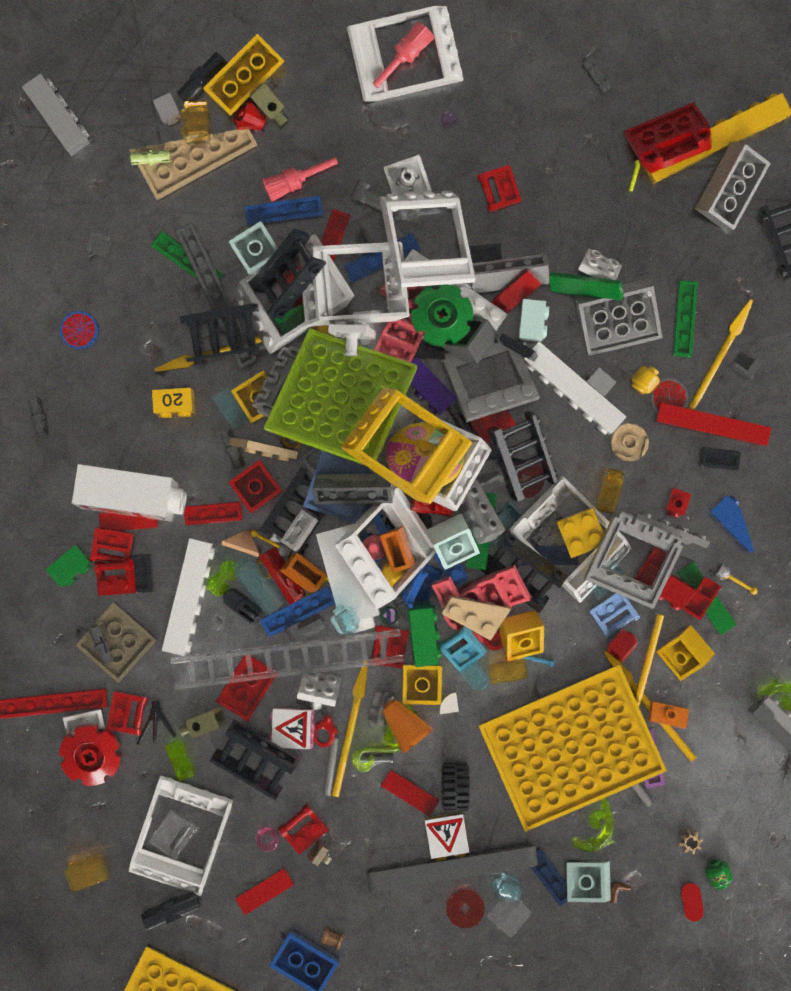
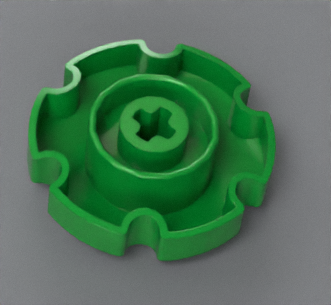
M449 284L439 285V289L434 290L429 286L416 297L415 304L418 308L411 311V320L416 333L423 332L425 334L423 337L425 342L434 346L444 347L446 341H452L453 344H456L470 331V326L467 325V322L473 320V307L468 297H460L461 290ZM442 311L445 312V316L443 317V319H440L439 314H441Z

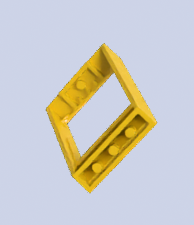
M383 387L362 418L357 422L352 432L347 436L341 448L416 501L431 504L472 442L397 389ZM397 402L444 434L411 484L363 452L369 440Z

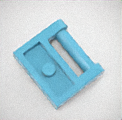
M465 626L447 641L443 640L439 643L441 652L459 672L484 656L487 652L485 647L472 634V630ZM464 638L467 641L455 651L451 649V646Z

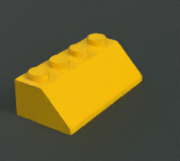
M256 34L214 76L203 90L220 108L231 116L285 61Z

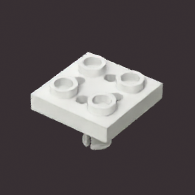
M420 155L383 167L392 194L401 196L405 195V193H416L419 195L427 191L432 192Z
M588 248L578 270L590 275L589 277L616 280L622 265L615 259H609L599 251Z
M337 321L335 325L329 324L328 332L339 339H346L345 355L357 356L358 339H376V331L366 325L365 322H354V325H347V322Z
M304 670L297 699L310 701V707L315 710L321 709L322 704L335 707L341 677Z

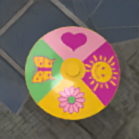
M426 422L414 423L400 429L391 437L386 448L388 469L411 484L444 434ZM464 456L444 485L450 483L459 475L463 467Z

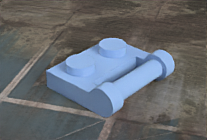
M614 593L589 611L608 640L618 630L633 620L636 621L640 618L629 600L617 593ZM626 609L629 611L630 614L608 628L605 625Z

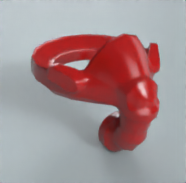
M325 715L314 727V742L320 747H328L333 744L335 735L338 733L330 715ZM319 729L328 731L329 740L326 743L318 740L317 732Z

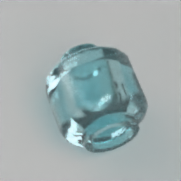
M340 605L333 610L334 614L331 617V622L338 633L347 636L359 628L360 618L353 607Z
M502 875L499 879H495L492 885L495 898L506 903L517 901L522 893L520 882L507 875Z

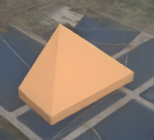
M249 529L222 541L221 545L257 557L260 556V551L250 535Z

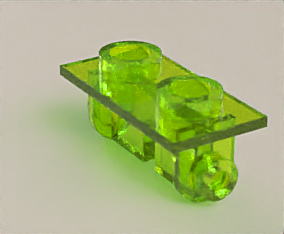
M230 558L220 566V571L208 580L206 588L217 598L219 595L222 596L230 586L225 581L228 579L233 583L241 574L242 568Z
M180 740L164 746L178 782L195 775V769H193L190 760L186 758L187 753L183 746L184 743H181Z

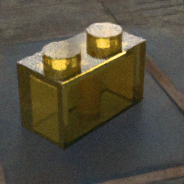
M207 100L184 102V109L181 110V120L184 121V126H181L182 138L185 137L187 145L210 143V116Z
M95 854L87 857L85 862L79 863V861L68 864L69 868H66L64 873L72 893L110 878L103 855L98 857Z

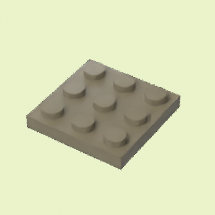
M113 602L90 629L101 626L104 638L109 642L108 648L114 662L102 665L99 654L94 649L95 644L89 631L86 632L75 646L117 683H120L157 639Z

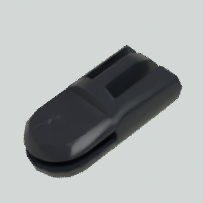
M234 588L227 589L223 594L225 605L251 625L254 623V619L258 618V613L263 611L261 607Z

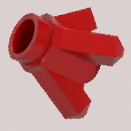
M246 100L243 107H240L234 116L233 122L238 130L257 129L260 131L266 122V117L258 111L251 100Z

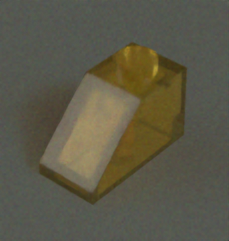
M605 468L595 507L598 511L614 514L623 487L624 471Z
M526 659L488 664L490 684L528 678Z

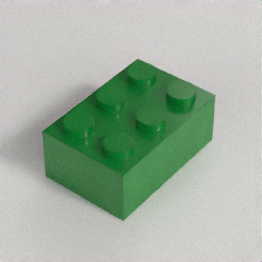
M430 600L413 602L412 609L407 605L415 667L439 665L438 659H441V649L439 643H436V640H439V630L437 624H434V621H437L435 605H431Z

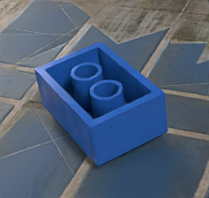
M290 929L271 960L269 967L309 991H323L338 966L340 959Z

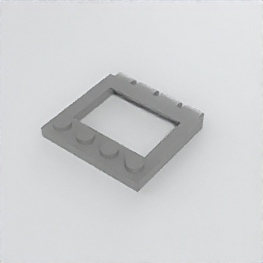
M500 336L495 338L496 343L492 342L482 358L508 351L521 384L473 399H469L456 369V366L469 362L462 361L450 352L443 353L444 359L442 364L466 422L539 400V394L522 355L503 346L499 340Z
M293 346L281 348L276 358L278 361L274 362L268 373L270 377H266L260 389V392L263 394L258 393L252 404L253 407L257 408L259 414L269 417L300 349Z
M620 510L617 516L613 515L584 579L654 609L683 548L681 545L683 538L672 532H669L666 537L667 530L654 524L648 530L650 523L638 517H635L631 523L633 515ZM619 530L668 551L652 586L603 566Z

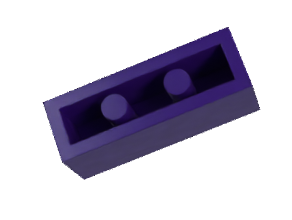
M416 357L411 362L417 365V370L410 385L416 390L414 394L421 401L425 399L429 403L427 407L434 414L438 412L441 415L457 398Z

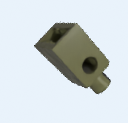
M265 83L248 98L268 121L273 118L281 127L289 119L281 111L284 105ZM268 104H272L275 110L271 112L267 108Z
M218 706L185 720L186 724L179 726V731L182 737L191 735L192 738L221 728L227 724L221 706Z

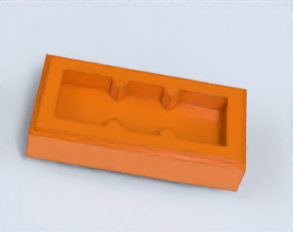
M653 701L651 702L648 721L685 729L687 728L689 709Z

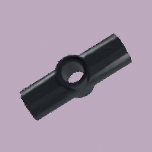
M215 52L203 66L200 65L192 72L190 79L176 93L189 105L204 91L203 88L228 62L219 53Z
M193 892L176 900L175 898L160 904L159 907L142 913L141 918L144 927L148 930L165 922L171 923L178 920L182 915L198 910L201 906L197 895Z

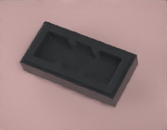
M501 243L469 246L472 263L502 260Z
M503 333L501 334L499 340L503 346L535 362L538 355L535 350L526 346V342L519 338L515 340Z
M702 447L700 466L739 471L741 451Z
M150 554L130 555V559L133 560L136 593L153 592Z

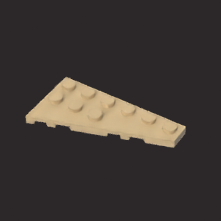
M236 129L219 134H209L202 137L187 138L129 150L131 153L147 152L148 150H169L170 162L138 165L155 198L159 200L258 145L249 129Z

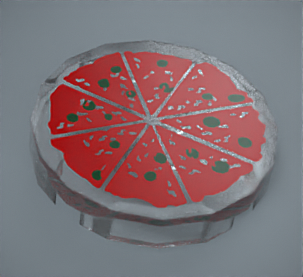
M671 378L661 380L650 394L651 405L656 412H658L659 403L686 408L689 399L688 390L684 384Z

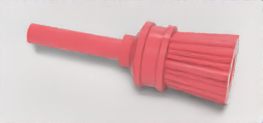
M417 21L406 37L401 38L400 42L394 46L396 51L395 58L372 83L376 88H379L400 63L403 64L405 61L412 63L414 58L418 57L419 52L434 40V35L424 24Z
M333 157L303 171L301 169L297 171L295 168L290 167V169L283 170L281 174L262 179V183L270 201L273 202L290 191L293 193L297 189H302V182L306 180L305 178L337 165L338 162L336 157Z
M370 534L364 540L363 545L373 560L384 556L385 550L380 535Z

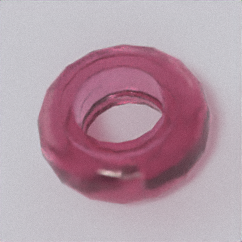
M271 828L261 829L256 835V845L262 851H272L279 844V836ZM263 835H271L273 842L270 845L263 844L261 840Z

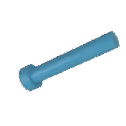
M532 655L523 657L528 660L548 664L550 667L554 663L553 659L547 660Z

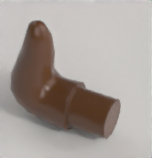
M614 882L610 887L611 900L609 902L617 903L619 891H629L631 887L620 882Z

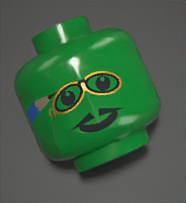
M715 859L710 861L705 869V875L711 887L721 890L730 886L733 875L727 862Z

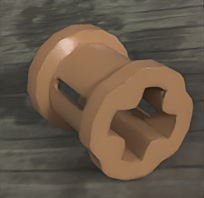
M326 928L320 944L335 947L339 951L344 934L341 933L339 935Z

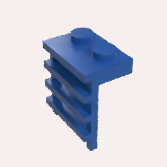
M426 563L403 589L401 594L403 595L404 604H407L412 609L414 601L429 600L434 591L432 584L440 579L443 573L442 570Z

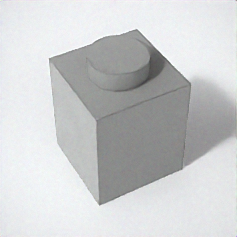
M171 93L153 100L164 125H172L179 121L178 118H181V115Z
M600 367L597 370L592 369L586 375L588 379L586 382L603 397L616 384V381Z

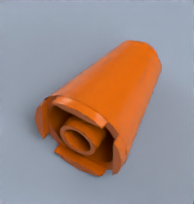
M391 699L382 706L384 708L382 713L400 750L404 754L433 731L429 724L398 700L393 702Z

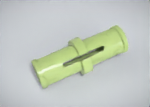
M148 150L147 152L130 153L132 165H153V163L170 162L169 150Z

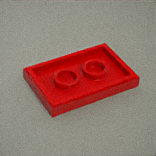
M245 652L215 702L248 722L278 672Z

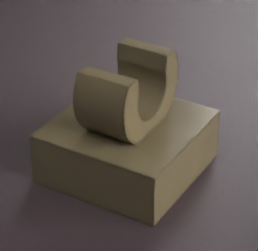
M320 841L316 842L307 855L309 860L317 866L321 861L328 865L332 859L327 853L329 850Z

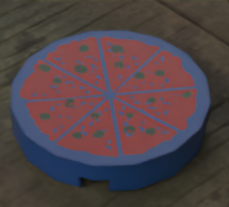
M74 311L66 315L60 325V335L64 343L75 349H84L91 346L96 341L99 333L96 320L90 314L83 311Z

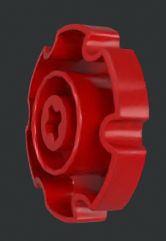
M97 724L77 726L74 730L75 735L68 733L60 745L59 756L64 758L60 764L61 768L71 780L81 779L83 785L95 786L102 784L106 780L105 776L109 775L112 777L120 765L121 754L116 752L120 746L119 741L107 728L104 731H100Z

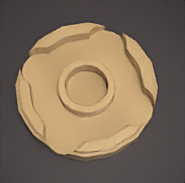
M628 423L619 426L613 432L610 445L616 457L623 461L631 462L645 455L648 450L649 439L642 427L637 424Z

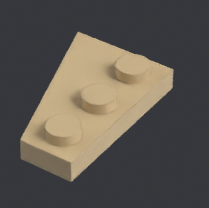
M230 437L229 445L245 448L244 452L255 454L256 451H259L261 456L272 458V455H277V459L289 461V458L297 459V451Z
M451 595L442 608L441 614L491 640L508 615L511 607L494 605L490 602L474 601V599Z

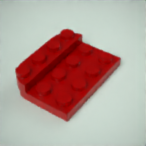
M695 102L624 130V135L637 155L640 165L647 169L649 173H655L658 170L672 166L712 148L710 125Z

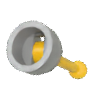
M251 530L250 532L252 537H258L277 547L279 554L285 559H288L293 552L285 544L279 545L258 534L256 530Z
M721 563L715 570L714 576L718 579L725 580L729 578L748 589L751 594L755 595L757 593V588L750 587L730 575V569L725 564Z

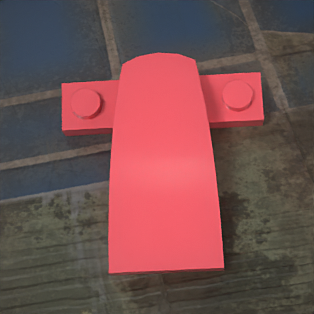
M385 283L380 291V294L386 296ZM420 286L407 287L410 316L398 321L388 322L374 348L375 351L410 363L412 362L424 333H416L414 330L411 311L418 308L415 304V299L426 288ZM442 311V313L439 314L440 319H443V317L445 316V312Z
M515 565L486 575L458 590L451 577L435 581L432 584V588L442 608L451 595L474 599V601L490 602L494 605H506L511 608L514 605L530 601L531 598ZM443 615L448 625L455 629L456 633L460 632L463 625ZM472 631V634L482 644L484 641L482 636ZM464 638L460 640L462 645L467 642Z

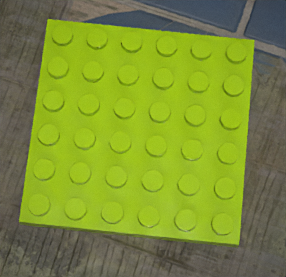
M309 328L265 423L264 429L363 464L341 448L342 444L383 387L397 389L406 395L416 373L417 365L357 345V356L345 355V340ZM398 402L363 449L364 453L376 461L401 407V404Z

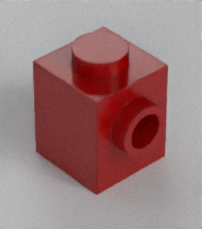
M671 488L664 510L668 511L667 515L674 518L684 516L692 494Z
M623 629L608 645L607 652L622 664L636 649L638 641L631 632H626Z

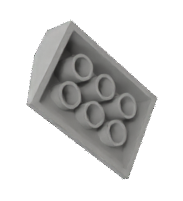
M649 278L622 284L624 293L622 300L582 295L574 296L588 356L663 338L654 286Z

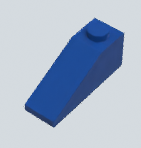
M725 495L708 512L748 553L754 551L742 511L738 507L740 503L732 495L730 497Z

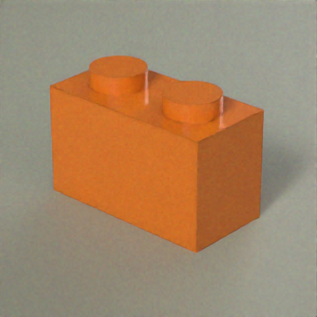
M403 526L385 531L380 535L392 573L411 568L415 564Z
M298 553L290 555L280 569L283 574L309 593L317 591L327 577L324 572Z

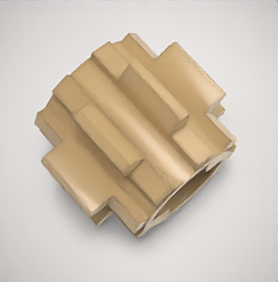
M687 830L685 836L680 835L682 841L678 844L679 846H684V853L690 850L694 855L696 849H702L699 843L703 839L698 838L697 831L691 834ZM689 838L695 841V844L691 847L686 844Z

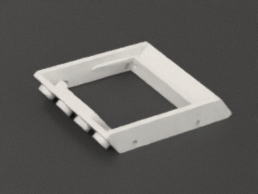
M447 6L427 7L347 27L364 101H380L463 81L462 69ZM429 15L443 79L390 91L387 80H385L379 88H376L372 83L383 72L384 67L375 28Z
M445 190L436 194L427 191L419 195L416 193H405V195L401 196L387 194V196L380 197L394 277L401 287L475 282L460 200L452 191ZM451 208L461 258L401 262L392 212L398 209Z
M316 234L310 236V239L305 244L306 249L312 246H323ZM327 255L332 311L334 315L345 308L355 295L331 257ZM260 268L241 280L232 294L239 305L258 304L259 311L253 312L252 316L253 328L269 354H272L307 332L309 328L312 329L315 326H305L304 322L285 335H280L249 285L262 269Z
M388 242L312 246L307 248L312 257L324 260L327 264L303 292L305 326L335 325L337 321L347 322V324H354V322H392L410 316L407 287H401L395 281ZM397 242L401 262H404L402 242ZM299 252L301 270L302 267L306 264V262ZM382 252L388 313L333 316L327 255Z
M401 405L377 462L387 468L386 448L391 437L405 426L414 424L415 420L420 423L425 421ZM443 421L472 442L464 455V463L459 475L453 481L444 485L433 500V502L448 509L457 511L492 449L482 438Z
M563 476L557 480V484H553L509 529L516 538L535 552L537 551L526 539L570 494L585 509L594 507ZM594 507L600 524L607 529L610 522ZM619 531L603 563V566L612 570L632 550L627 539ZM597 549L576 568L562 585L579 603L597 586L584 579Z
M395 487L393 503H374L335 544L377 609L394 600L436 553L427 534V528L418 514L410 510V502L403 491ZM381 509L384 510L395 528L403 526L411 552L416 559L415 564L408 568L392 587L357 536Z
M160 776L131 859L129 872L190 893L195 892L196 895L201 896L233 800L210 793L208 790H201L187 783L175 781L170 777ZM159 795L190 804L223 817L204 870L142 849Z

